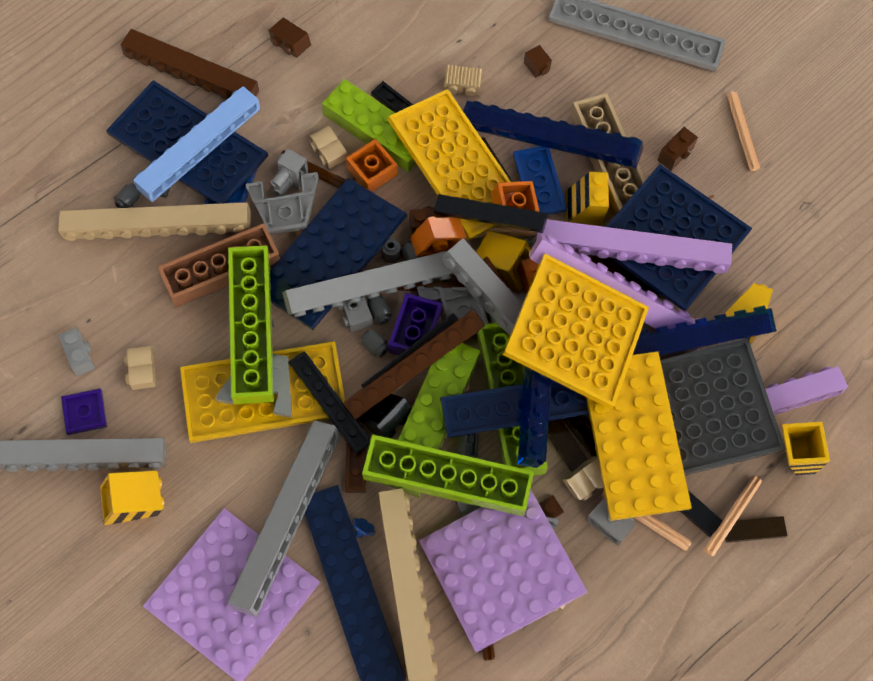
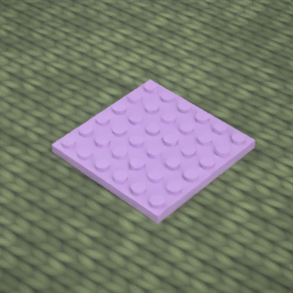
M531 489L524 517L481 507L419 540L476 653L587 593L585 586Z
M224 508L143 607L235 681H244L318 587L320 581L285 555L257 618L234 610L228 604L229 595L236 587L238 576L245 568L247 557L254 549L258 534Z

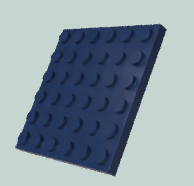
M661 164L657 166L606 226L609 228L731 243L732 254L752 230L749 225ZM611 258L685 312L717 274L709 270L697 271L694 268H676L672 265L658 266L655 263H638L634 260L620 261L616 258Z

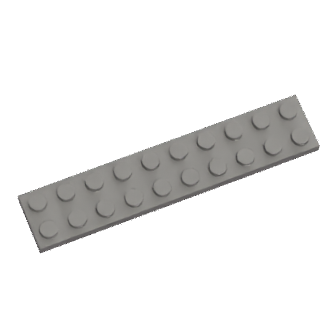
M555 0L548 19L549 22L714 72L717 70L726 42L725 39L595 0Z

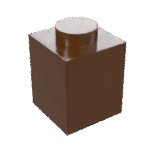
M541 45L525 52L524 64L535 78L549 72L552 60Z

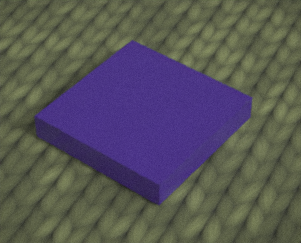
M101 388L61 396L67 435L107 427Z

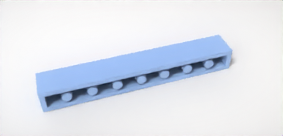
M244 86L233 92L231 97L225 102L220 103L216 110L206 115L203 121L193 126L189 133L180 137L176 144L166 149L163 155L157 160L152 161L143 172H139L133 181L137 190L151 202L155 201L260 110L259 99Z

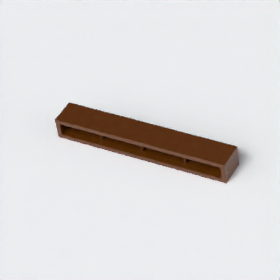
M130 29L120 44L123 54L127 58L140 61L145 66H152L159 72L171 74L176 79H183L190 85L202 87L205 91L216 93L223 99L230 98L233 92L243 86L255 97L259 92L256 80L134 29Z
M472 309L349 397L343 404L354 419H356L484 328L485 323L475 309Z

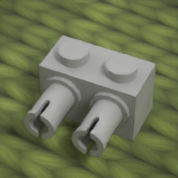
M287 149L284 154L282 153L278 157L279 172L271 180L272 186L275 187L272 190L273 194L277 197L283 196L290 186L300 190L302 187L301 175L309 173L307 159Z

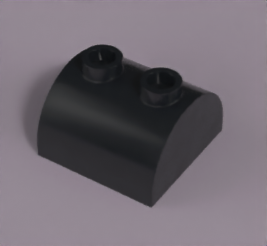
M390 394L371 407L359 420L374 435L392 438L396 434L394 429L399 424L404 425L412 408L404 397Z

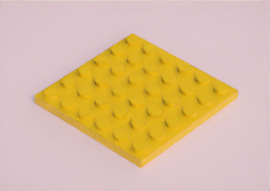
M545 253L541 258L502 355L612 409L616 404L649 307Z

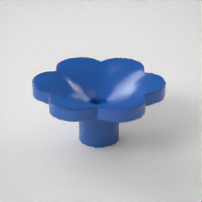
M353 519V527L357 530L355 533L357 537L362 538L363 535L373 536L375 534L374 525L368 523L366 519Z

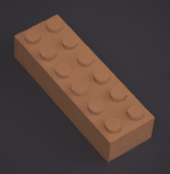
M265 223L158 266V270L175 308L229 286L228 248L268 246L270 268H272L280 260V256Z

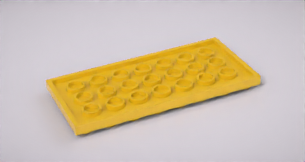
M448 89L388 117V122L437 195L441 194L493 204L491 191L496 184L511 182ZM460 218L468 241L497 226Z
M335 341L273 351V354L288 357L289 361L305 351L342 402H345ZM231 359L180 367L190 443L312 423L314 420H329L290 365L291 418L274 414L277 394H274V402L234 405L217 402V394L231 376Z
M659 352L632 355L616 404L612 409L586 397L610 521L684 511L692 508Z

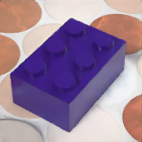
M405 293L388 344L389 353L400 355L437 326L442 314L443 303Z

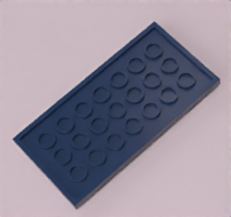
M153 80L106 132L115 140L149 162H152L163 155L166 149L176 144L180 137L189 133L193 126L203 121L208 114ZM233 132L182 176L179 181L214 204L228 203L266 160L268 152L238 133Z
M347 178L308 224L307 228L302 231L280 257V260L270 269L271 303L287 313L282 292L362 272L407 217L406 212ZM324 306L325 310L313 313V309L305 311L306 315L294 317V314L290 316L311 330H314L332 306Z

